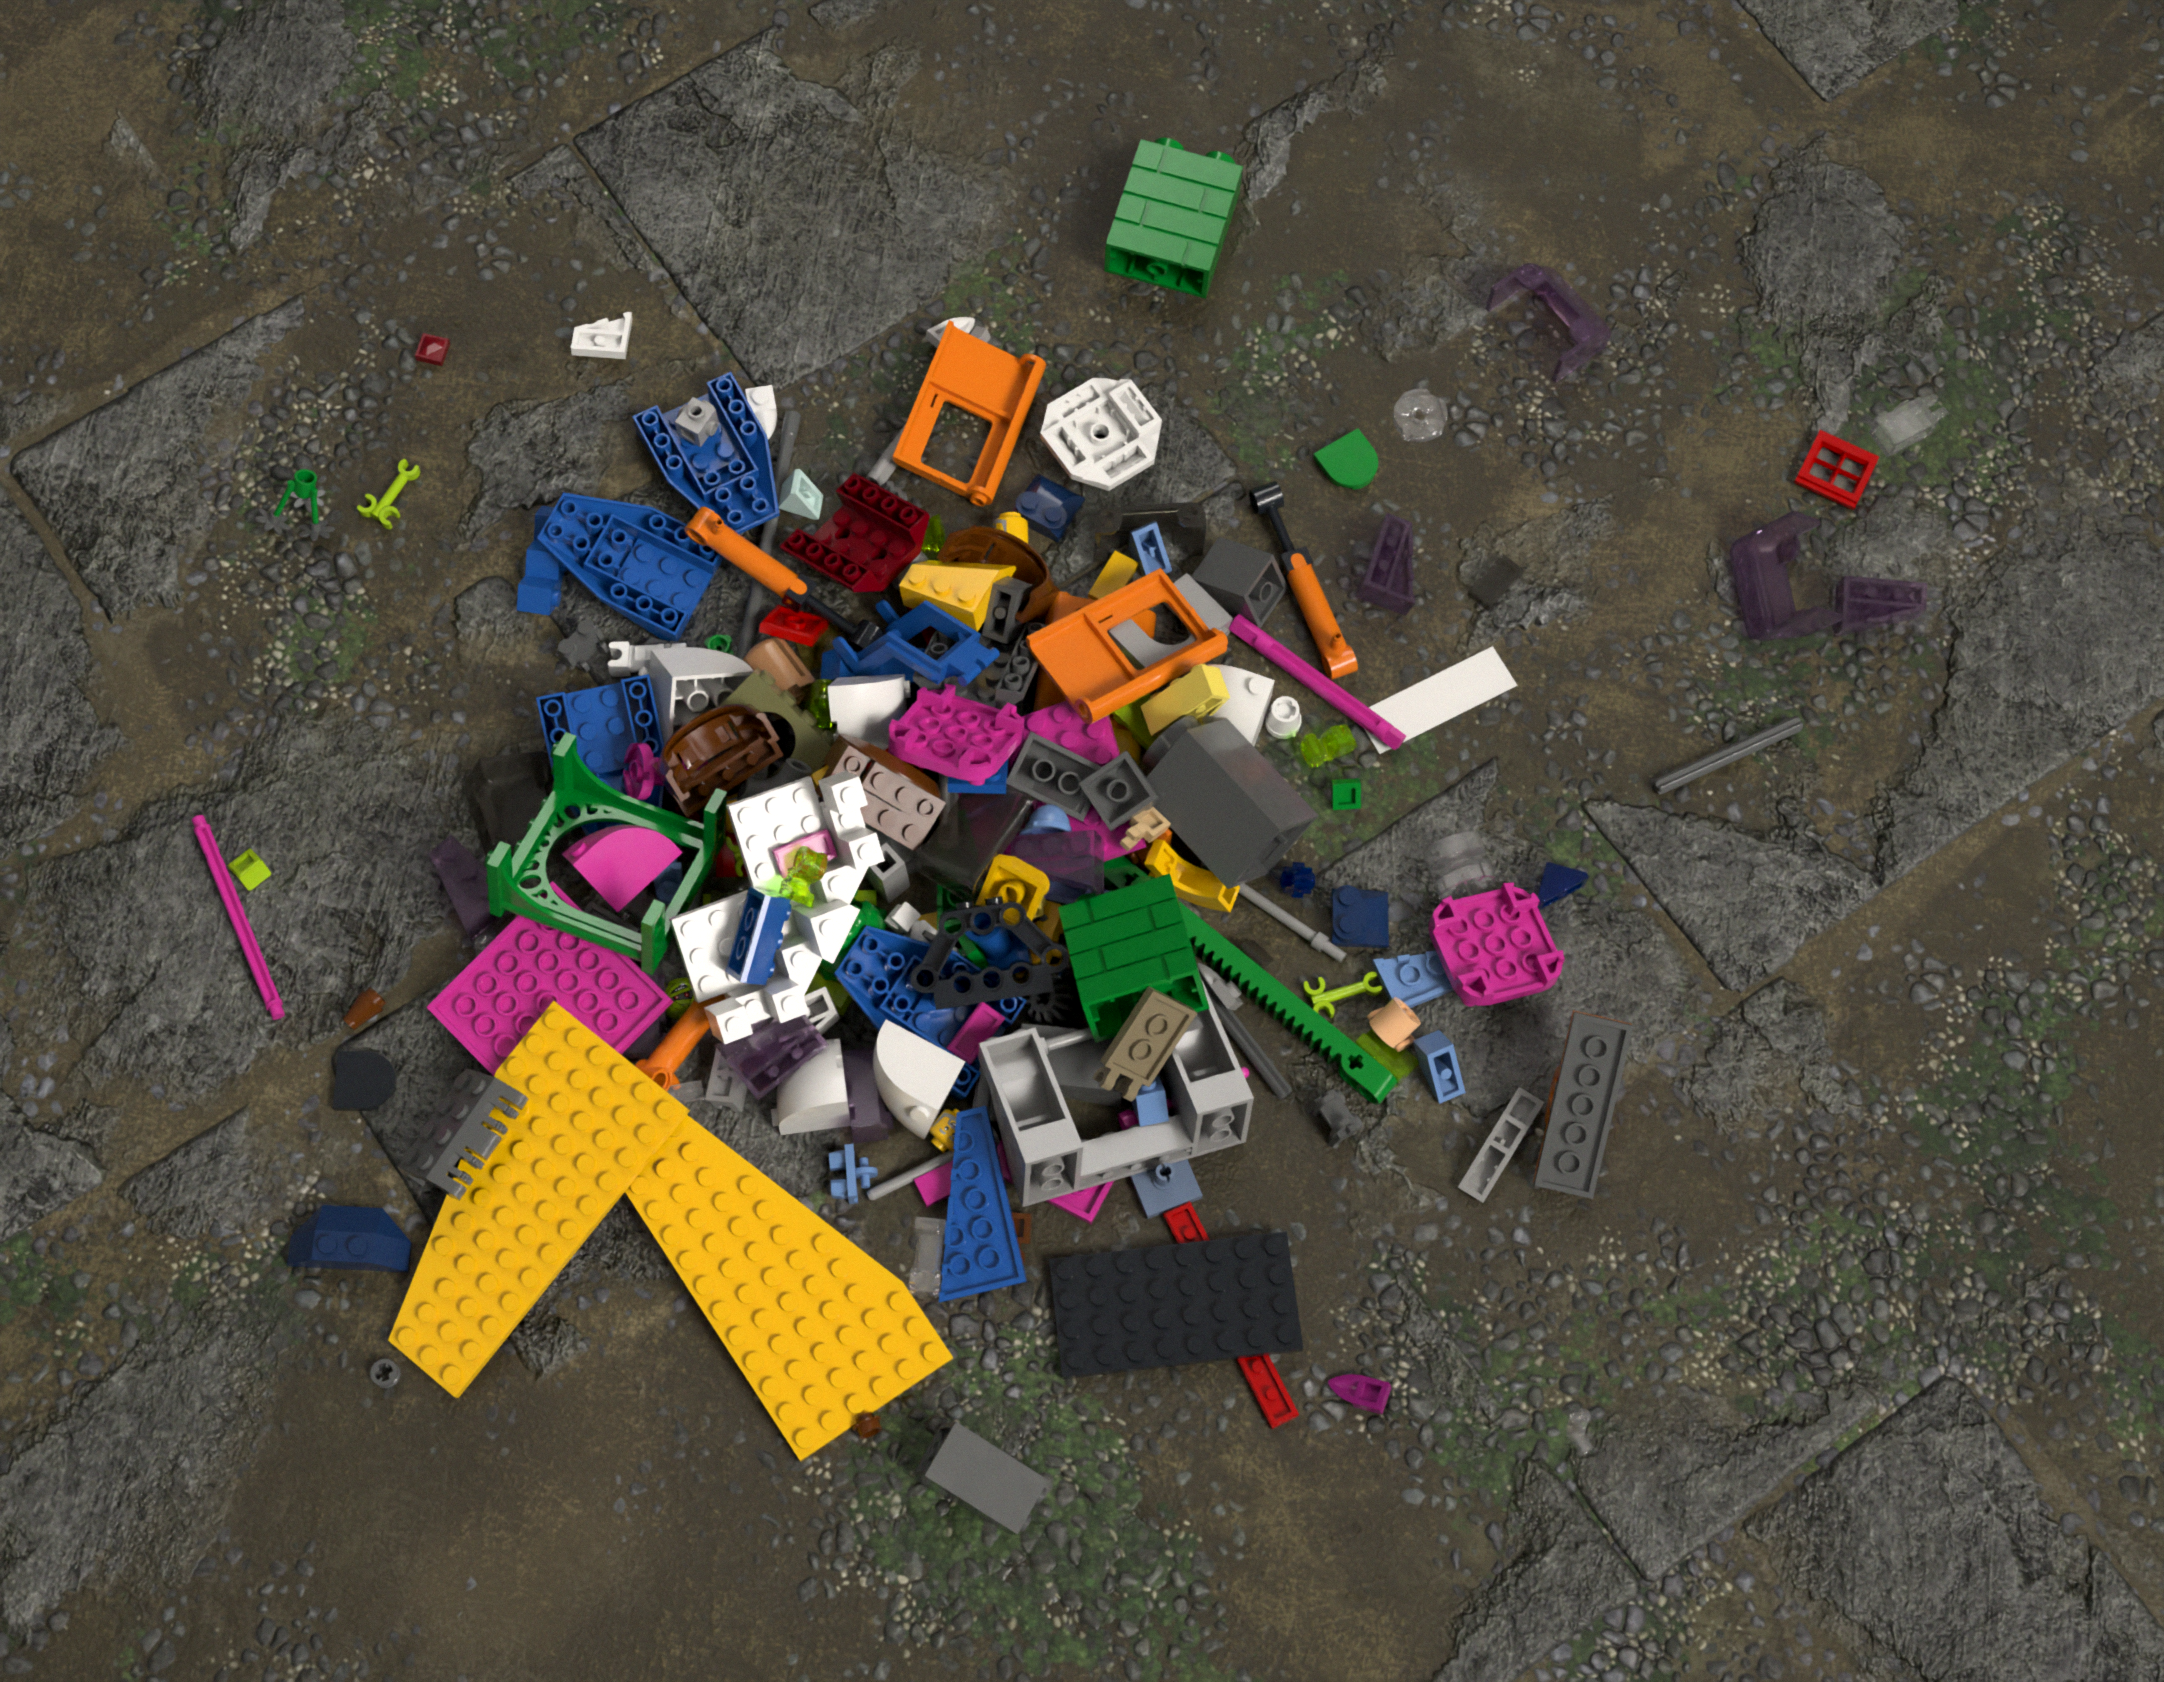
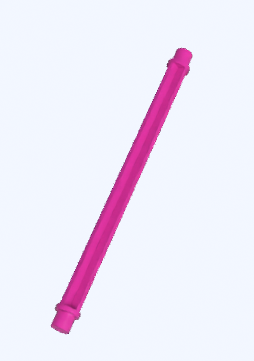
M203 815L195 816L192 818L194 834L197 836L202 851L206 856L213 878L264 1000L265 1008L270 1012L273 1020L280 1019L285 1016L282 1008L283 1002L270 977L265 960L249 921L245 916L244 909L224 860L220 855L211 826L207 824Z

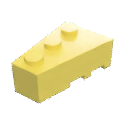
M1199 664L1192 667L1190 673L1184 677L1172 681L1170 686L1162 692L1151 695L1150 700L1140 707L1150 735L1159 737L1175 722L1189 715L1194 716L1201 725H1204L1202 719L1207 714L1209 716L1214 715L1230 699L1220 669L1207 666L1206 664Z

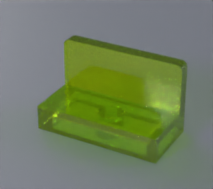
M1373 1029L1367 1034L1363 1033L1355 1042V1044L1394 1075L1397 1080L1396 1088L1419 1064V1061L1406 1049L1397 1052L1395 1048L1386 1044Z

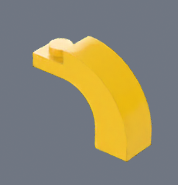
M1154 839L1151 849L1147 853L1144 864L1150 870L1148 876L1156 878L1170 874L1177 897L1205 908L1231 912L1240 890L1239 885L1227 889L1212 871L1196 867L1183 860L1164 840Z

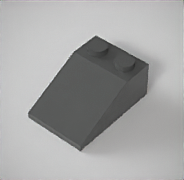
M1030 731L1027 733L1008 771L1007 787L1044 805H1057L1064 810L1066 815L1083 822L1092 803L1079 783L1102 767Z

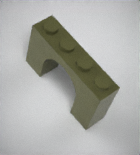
M757 667L718 707L731 704L747 705L750 703L762 712H773L784 717L791 724L796 738L795 749L789 758L806 763L811 767L813 774L825 764L823 760L834 743L833 734L828 730L822 731L815 724L817 722L816 718L808 710L802 711L795 704L797 702L795 697L785 689L782 691L775 684L776 679L770 672L765 669L761 671ZM727 721L734 733L736 731L730 721ZM784 763L770 776V778L779 773Z

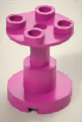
M631 743L624 757V763H629V770H623L625 790L628 796L638 800H646L651 795L653 786H665L652 766L658 762L659 757L653 756L652 750L647 743ZM708 760L704 762L701 766H699L696 770H699L700 768L707 765Z

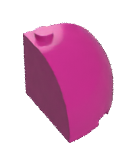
M617 825L591 833L569 847L562 855L618 913L683 852L669 838L653 829L639 825Z

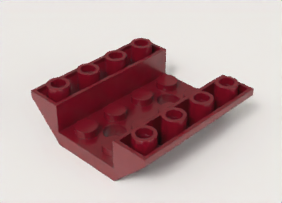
M853 473L836 490L843 506L812 536L797 528L779 548L781 551L853 592L883 591L920 554L930 516L928 512ZM845 535H849L846 539L841 538ZM886 555L884 559H877L880 556Z

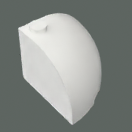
M694 647L651 649L649 675L664 745L687 722L709 710L717 708L753 672V669L746 662L733 655L711 649Z
M1207 665L1220 669L1230 699L1214 715L1209 716L1207 714L1202 719L1203 723L1208 724L1227 718L1255 746L1270 706L1275 680L1232 666Z
M905 674L836 678L828 686L831 722L837 723L836 734H833L834 742L839 734L857 737L882 750H886L888 748L889 724L892 719L899 721L907 712V698H911L910 681H905Z
M885 1020L877 1036L873 1054L874 1076L879 1093L891 1113L908 1130L925 1139L965 1061L900 1026Z
M840 1038L824 1040L807 1046L797 1053L785 1067L777 1088V1108L771 1109L773 1127L779 1126L780 1135L851 1126Z

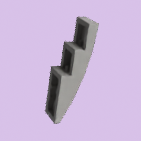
M1520 1087L1517 1089L1458 1188L1484 1203L1543 1106L1544 1102Z

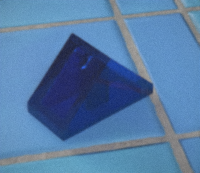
M1546 862L1536 894L1540 900L1537 906L1539 911L1583 888L1589 878L1588 874L1580 870Z

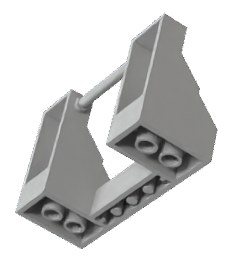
M1204 983L1203 986L1210 1009L1197 1012V1015L1163 1065L1174 1116L1168 1115L1169 1121L1142 1127L1139 1124H1135L1127 1130L1107 1132L1101 1137L1092 1140H1080L1047 1054L1050 1050L1093 1039L1090 1027L1046 1040L1044 1037H1039L1036 1027L1028 1030L1019 1029L1010 1035L999 1038L991 1037L979 1043L978 1059L990 1087L1009 1173L1022 1207L1152 1170L1160 1164L1163 1166V1163H1176L1246 1142L1254 1097Z

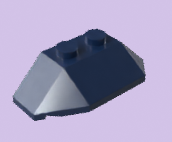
M322 1205L291 1235L287 1266L408 1273L412 1243L383 1208Z

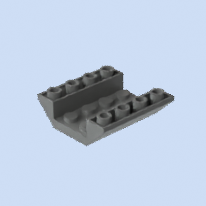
M1026 622L1020 637L1008 644L983 636L982 632L978 631L981 634L979 644L989 650L993 647L996 648L1000 656L986 669L981 670V673L965 687L958 683L956 676L945 678L937 685L916 671L913 675V681L920 688L926 687L927 691L944 689L945 683L956 685L955 695L1000 710L1007 702L1014 705L1024 698L1039 664L1028 649L1026 637L1048 625L1039 622ZM936 629L924 653L934 660H938L957 642Z

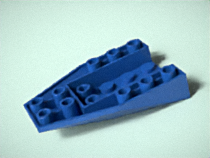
M729 372L707 382L708 394L697 398L699 401L705 400L715 407L719 422L715 434L709 436L701 448L677 435L675 421L683 405L664 414L661 413L656 405L632 417L637 435L668 484L697 510L701 506L711 509L719 515L724 524L738 534H741L780 516L768 437L732 372Z
M564 492L537 537V541L601 602L660 639L678 642L724 559L723 556L707 545L702 546L689 538L684 531L687 524L653 507Z
M649 674L622 679L620 683L572 693L560 692L536 697L551 769L553 766V758L550 756L552 747L556 741H561L565 732L576 735L577 753L585 766L602 782L627 795L623 770H629V763H624V757L631 743H647L654 757H660L664 740ZM653 786L651 795L646 800L640 801L662 808L664 786ZM572 805L569 806L576 819L579 818L581 814L579 809ZM587 808V814L592 815L596 813V811H590V808ZM594 822L582 825L581 827L586 836L607 827L626 824Z
M866 925L835 971V977L878 1032L885 1020H888L956 1056L946 1047L978 1003L936 1010L933 992H918L910 981V972L913 966L921 962L930 944ZM952 950L938 977H948L957 969H966L973 973L979 972L980 968ZM921 970L917 974L916 979L920 984L927 985L932 982L933 973L929 970ZM987 973L983 977V982L987 986H994L998 983V980ZM959 976L954 980V987L959 991H964L970 986V979L966 976ZM1020 996L985 1002L1005 1017V1020L992 1037H1001L1005 1029L1012 1025L1027 1000ZM978 1056L971 1065L966 1062L964 1063L949 1092V1095L957 1102L967 1096L981 1074L979 1072L980 1062Z

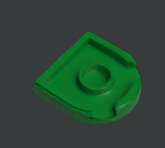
M1359 428L1313 454V459L1327 478L1338 487L1342 486L1352 488L1353 490L1363 488L1371 483L1378 469L1377 453Z

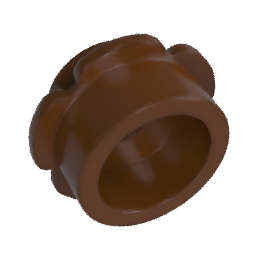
M872 1412L865 1413L856 1418L857 1424L853 1426V1431L858 1433L860 1439L872 1437L882 1430L879 1421L881 1417L878 1415L873 1416Z

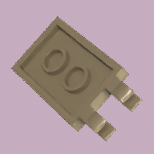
M1148 986L1100 1061L1104 1067L1099 1068L1095 1072L1093 1079L1100 1082V1087L1110 1091L1120 1074L1127 1076L1119 1080L1115 1090L1123 1093L1121 1096L1132 1102L1136 1098L1142 1084L1150 1087L1197 1015V1012L1192 1007Z

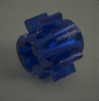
M1293 862L1292 867L1285 866V870L1280 876L1283 892L1291 893V898H1303V894H1311V890L1315 885V875L1312 872V867H1305V864L1302 862Z

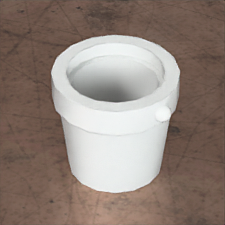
M1282 696L1270 705L1265 716V726L1272 736L1279 739L1295 737L1301 726L1300 709L1297 701L1293 698Z

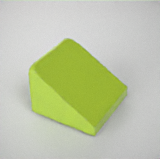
M251 848L227 866L249 891L271 875V871Z

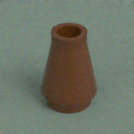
M369 987L366 991H361L342 1019L352 1029L356 1030L360 1025L382 1012V1007L387 1002L373 988Z

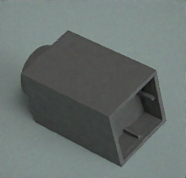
M1186 716L1166 729L1153 742L1143 757V763L1151 771L1146 778L1159 797V800L1155 802L1153 807L1171 823L1170 827L1227 889L1267 875L1319 816L1227 718L1201 725L1194 716Z

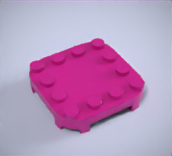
M945 683L944 689L927 691L926 687H922L917 691V701L899 721L891 720L888 734V753L917 767L926 768L947 777L966 780L975 786L983 785L985 779L990 778L1001 768L1022 741L1025 719L1016 713L1017 706L1007 702L1000 710L955 695L956 685Z
M1503 883L1501 889L1456 900L1449 896L1443 899L1434 910L1428 923L1430 938L1452 988L1461 998L1464 1005L1470 1007L1475 1005H1492L1540 993L1555 985L1561 974L1565 958L1563 950L1557 951L1537 907L1540 900L1534 892L1530 895L1525 890L1514 887V883Z

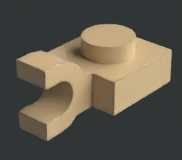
M1154 807L1147 811H1142L1129 822V825L1132 827L1126 831L1125 834L1127 836L1121 840L1120 845L1128 852L1142 838L1150 843L1166 832L1171 823Z

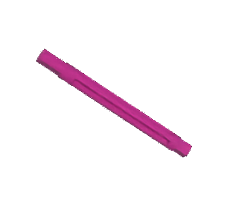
M1241 614L1234 618L1229 627L1232 633L1389 747L1396 750L1401 746L1406 735Z

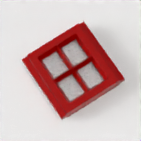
M1819 430L1794 483L1854 510L1879 456Z

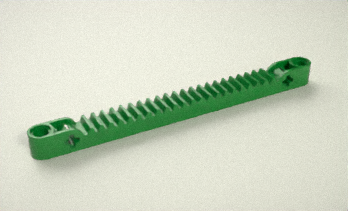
M1123 855L1089 868L1093 877L1109 891L1126 887V883L1130 885L1135 879L1148 876ZM1179 901L1191 945L1194 946V955L1202 952L1203 963L1211 959L1210 968L1212 970L1221 967L1219 976L1223 977L1229 974L1228 982L1232 981L1234 983L1238 981V989L1240 991L1245 988L1248 989L1246 998L1249 999L1256 996V1006L1265 1003V1013L1271 1010L1275 1011L1273 1019L1277 1020L1282 1017L1283 1028L1291 1024L1293 1026L1291 1030L1292 1035L1301 1032L1300 1041L1304 1042L1309 1039L1311 1041L1309 1045L1310 1050L1318 1046L1320 1048L1318 1052L1319 1057L1328 1054V1064L1335 1061L1339 1063V1076L1366 1100L1374 1105H1379L1397 1084L1396 1078L1389 1070ZM1355 1063L1359 1064V1068L1355 1067L1354 1069H1351L1349 1067V1065H1353Z

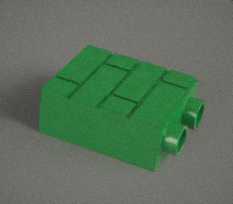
M1158 138L1155 142L1141 139L1106 241L1104 272L1206 299L1240 194L1243 166L1235 164L1233 158L1223 152L1211 151L1203 156L1184 151V147L1179 142L1170 138Z
M1170 874L1156 878L1143 876L1135 879L1127 887L1103 894L1086 893L1079 896L1073 903L1058 907L1081 1004L1095 1043L1116 1037L1148 986L1192 1007L1196 1012L1210 1009Z

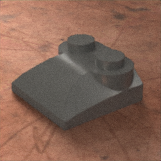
M1127 751L1079 783L1110 831L1124 824L1140 812L1151 809L1155 802L1159 800L1154 788Z

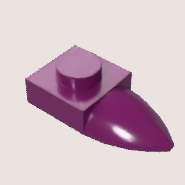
M1355 1374L1341 1375L1328 1381L1331 1389L1343 1400L1352 1403L1353 1407L1381 1415L1392 1388L1389 1382Z

